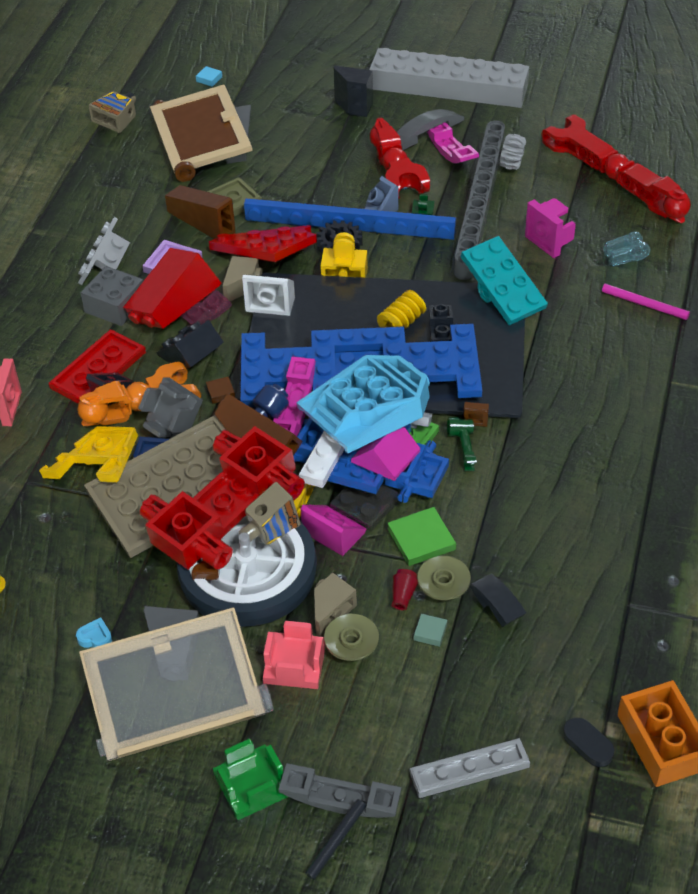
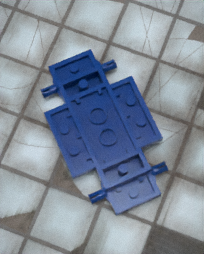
M311 418L304 419L297 436L303 442L293 456L294 462L306 463L324 432ZM411 424L404 426L406 430L410 433ZM431 440L426 442V445L417 443L420 447V452L398 478L393 481L351 462V458L362 447L350 453H347L344 449L327 481L377 494L385 479L386 486L401 490L398 500L406 503L411 493L433 498L449 467V459L433 453L436 448L434 441L431 443Z

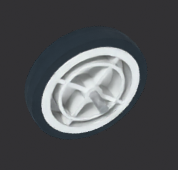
M245 516L221 539L232 547L233 554L227 565L220 569V575L217 580H192V570L196 564L203 561L202 559H199L188 570L177 562L178 579L186 599L204 616L234 607L240 626L262 625L289 614L307 597L313 586L316 574L317 557L310 533L301 521L300 526L287 532L283 537H279L270 545H265L259 537L250 542L247 533L239 535L238 531L249 524L247 516Z

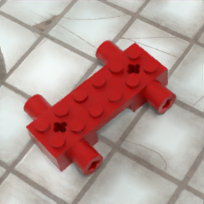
M255 426L242 438L230 431L223 430L222 433L215 437L213 443L214 452L221 456L219 459L222 472L192 498L182 491L170 503H167L157 495L151 494L149 498L142 502L140 515L148 521L145 527L151 544L187 570L199 559H202L217 570L225 567L232 557L233 549L221 539L246 516L245 510L252 502L275 482L284 488L292 496L293 500L298 498L303 491L304 479L293 473L296 467L292 449Z

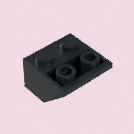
M198 320L179 330L178 335L175 337H170L161 344L163 348L156 353L166 362H181L188 369L224 342L209 320L202 323Z

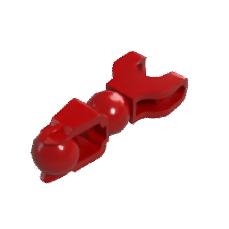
M382 117L377 118L375 126L370 131V140L377 149L380 165H383L387 170L385 178L398 186V199H400L399 191L405 187L415 188L420 194L430 192V178L425 167L410 161L407 154L402 150L401 139L398 133Z

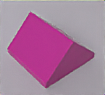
M402 427L364 445L351 458V462L395 481L420 452V447L406 428Z
M302 505L301 522L307 528L311 537L341 556L367 530L327 505Z

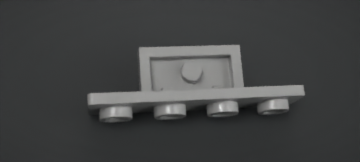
M116 217L112 219L111 223L106 221L101 233L104 235L103 237L99 235L93 245L96 247V250L91 249L86 258L89 263L82 265L78 273L81 275L78 284H83L93 265L102 270L105 266L117 269L130 242L111 232L118 220Z

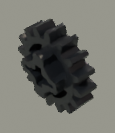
M334 220L331 225L325 223V228L320 227L319 232L316 233L317 247L320 248L321 253L324 248H333L335 236L345 232L354 237L355 250H360V246H363L362 230H359L358 225L353 226V222L346 224L344 220L341 223H337Z

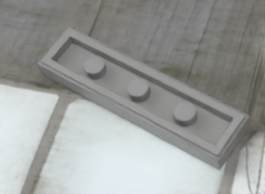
M520 738L412 767L410 768V775L418 797L422 798L529 768L530 761Z

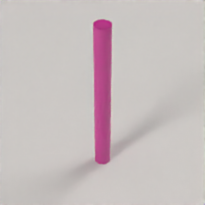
M604 284L602 288L604 293L685 320L688 319L690 311L608 284Z

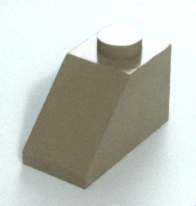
M232 256L222 285L224 302H230L244 295L243 275H262V268H259L257 258Z
M334 573L330 574L326 579L320 580L314 588L316 636H324L326 627L332 620L341 615L348 614L357 606L356 589Z

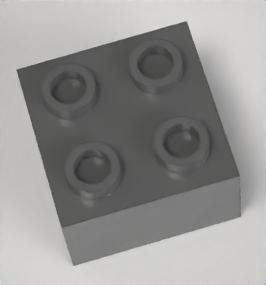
M105 266L81 292L84 312L122 326L129 319V314L123 307L142 284L143 279Z

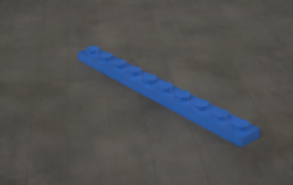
M247 198L244 202L245 220L302 226L310 225L312 227L325 228V223L331 225L334 220L337 223H341L344 220L346 224L353 222V226L358 225L359 230L366 232L452 240L455 238V217Z

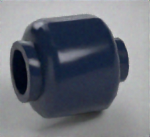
M277 384L265 385L253 398V405L257 412L271 420H274V418L278 419L289 406L287 399L289 395Z

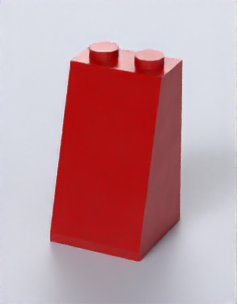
M169 248L123 308L129 314L128 318L135 324L141 323L151 328L154 326L164 329L218 288L221 282L199 253Z

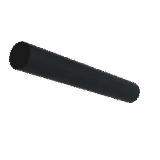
M357 799L306 870L305 874L312 880L316 879L365 810L367 805L362 800Z

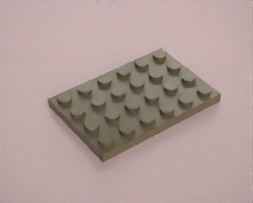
M215 415L128 461L118 482H100L96 478L84 485L87 493L130 558L153 546L145 527L148 521L140 515V508L144 500L152 494L170 503L182 491L193 498L222 472L219 459L221 456L214 452L213 443L215 437L227 429Z

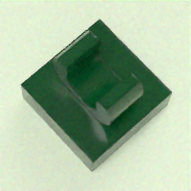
M420 194L419 200L414 199L412 214L433 215L435 201L428 200V194Z

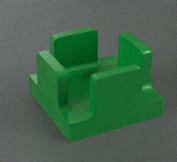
M247 739L224 751L226 762L213 768L214 776L237 820L243 819L288 797L279 792L283 776V766L271 744L268 746L262 745L254 749L251 739Z

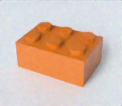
M674 680L622 696L618 717L655 786L658 787L698 774V722Z

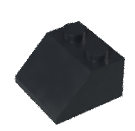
M334 65L335 101L347 114L367 117L373 105V70Z

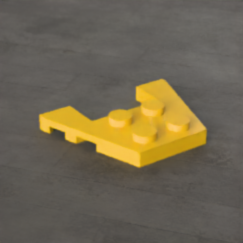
M97 426L74 443L75 449L69 453L59 454L56 457L57 462L49 468L45 465L39 471L43 478L60 479L74 463H85L86 465L104 464L96 473L99 481L118 482L138 437L135 427Z

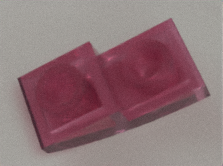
M215 289L202 303L198 302L181 316L189 324H193L198 320L200 323L207 320L211 322L228 310L232 304Z

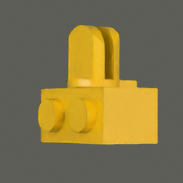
M345 232L337 234L334 238L333 248L323 249L321 275L366 278L368 268L367 250H355V240L351 234Z

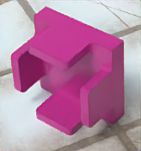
M555 198L542 204L536 200H532L527 204L525 237L552 258L559 256L561 247L574 239L576 224L571 221L563 225L564 221L559 217L568 213V207Z

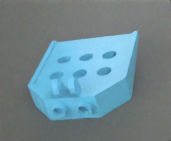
M366 355L296 403L299 410H302L345 448L347 453H350L422 418L429 400L428 386L430 382L425 373L419 371L412 363L407 362L401 356Z

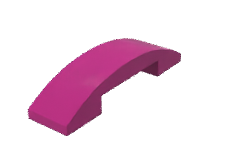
M446 122L427 131L437 150L448 161L460 163L479 157V153L470 145L463 146L453 137L452 128Z
M291 358L286 375L288 383L285 390L289 395L287 398L289 406L278 419L274 418L273 420L296 436L299 434L306 415L297 408L296 402L311 393L315 372V359Z

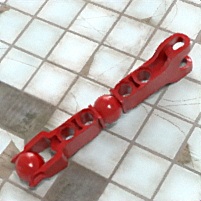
M573 114L565 118L564 129L549 126L542 130V142L552 151L566 152L574 155L592 168L600 170L602 173L605 172L609 178L617 180L616 182L620 183L623 188L643 200L650 211L664 218L669 217L678 223L685 222L684 216L689 212L691 203L690 198L681 190L680 186L668 176L660 177L641 164L634 163L633 160L629 161L625 155L619 154L611 145L587 131L586 122L582 118Z

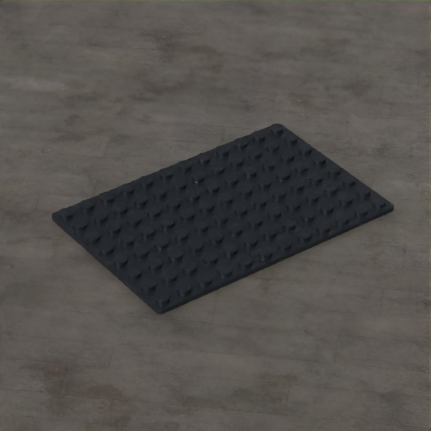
M263 273L261 275L262 277L293 280L295 293L290 316L253 312L249 333H265V349L312 347L311 331L380 328L377 316L389 307L391 303L395 302L406 290L415 291L426 304V311L419 318L415 319L412 324H409L408 328L404 329L405 343L431 342L429 305L452 304L453 325L474 324L482 397L458 398L456 381L430 382L428 386L429 400L425 413L464 415L465 402L489 404L488 416L520 418L522 416L525 318L508 325L493 302L487 303L480 297L477 288L478 283ZM240 376L239 385H238V390H237V395H236V398H237L238 400H240V401H241V376Z

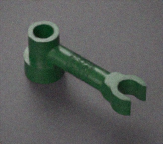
M448 417L447 435L448 437H460L464 470L475 471L474 463H476V456L472 451L469 436L474 431L473 419Z

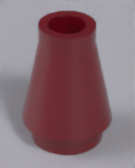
M399 569L393 575L392 607L394 609L407 610L410 599L418 585L417 574L414 571Z

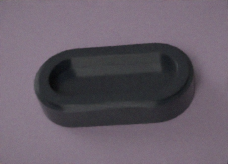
M572 718L566 722L563 733L565 741L586 761L596 767H604L612 762L615 751L612 742L590 722L583 718Z

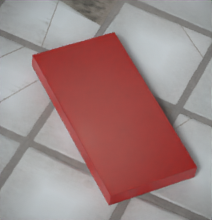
M110 329L49 382V387L79 404V397L91 392L86 380L87 374H123L146 353L145 346Z

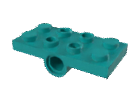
M499 236L461 253V259L478 281L477 288L480 297L487 303L492 301L508 325L546 309L547 301Z

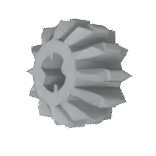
M508 134L505 137L500 157V165L510 170H517L520 167L526 145L525 137L517 134Z

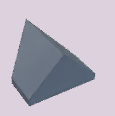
M381 176L380 181L370 190L364 209L396 212L398 210V186Z

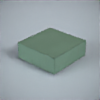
M421 614L414 633V641L440 647L447 628V620Z

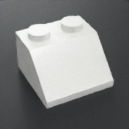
M243 275L246 312L290 316L295 299L293 280Z

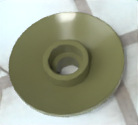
M437 556L428 559L421 565L418 570L417 579L420 589L429 597L438 600H452L460 597L467 591L471 576L469 569L462 561L450 556Z
M344 614L328 624L324 633V641L329 652L335 657L347 661H356L366 658L374 652L379 642V632L374 622L369 618L359 614Z

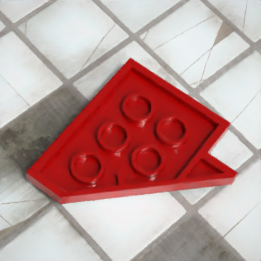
M310 225L279 227L278 229L251 230L245 233L219 234L217 238L209 241V248L214 251L276 262L316 243L317 239L316 234L311 233Z

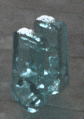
M631 232L628 235L604 244V254L607 257L610 256V262L613 266L642 260L649 255L651 250L650 246L643 242V237L639 232Z

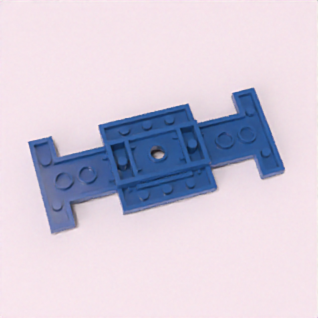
M474 324L450 325L451 341L405 343L404 327L311 331L312 347L265 349V333H242L241 402L249 407H255L253 405V398L265 385L277 384L282 388H286L288 383L286 375L292 357L315 359L312 385L314 391L366 355L401 356L407 362L412 363L419 371L425 373L429 382L456 381L458 398L482 397Z

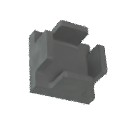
M163 377L159 388H147L144 392L138 409L149 413L146 418L147 421L143 423V427L157 437L173 438L192 427L203 400L171 378Z

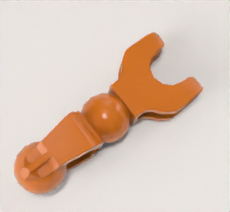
M181 362L162 365L153 376L146 378V384L134 382L125 388L119 381H113L96 388L93 392L79 397L80 402L77 408L78 414L82 419L81 424L88 427L98 424L110 425L126 422L130 417L129 415L132 414V410L141 411L138 407L147 388H159L163 377H169L180 385L185 383L188 374L185 365ZM194 384L181 385L201 398V393ZM111 402H116V403H114V404H112V405H109V406H108V404H107V403H111Z

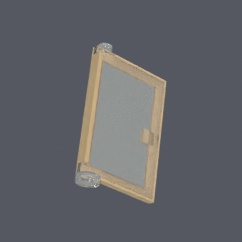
M234 607L80 651L101 734V739L96 740L100 757L106 755L107 761L274 711L267 685L257 686Z

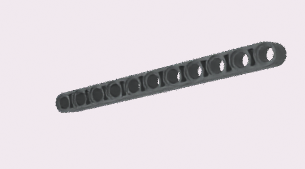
M490 121L486 127L455 253L454 275L461 280H468L473 277V274L460 256L463 251L481 244L504 144L505 124L501 121Z

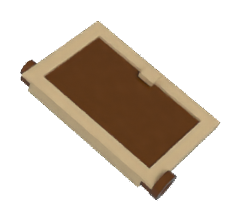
M225 85L167 102L157 100L153 106H150L173 172L181 182L193 179L195 168L253 151Z

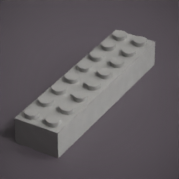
M378 48L369 69L373 70V90L522 108L529 76V66L522 64L433 55L425 52L416 53L407 50L399 51L389 48Z

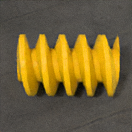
M406 290L395 302L391 303L389 307L377 316L378 325L380 328L404 327L406 329L409 327V324H412L415 319L419 318L426 311V304L415 291Z

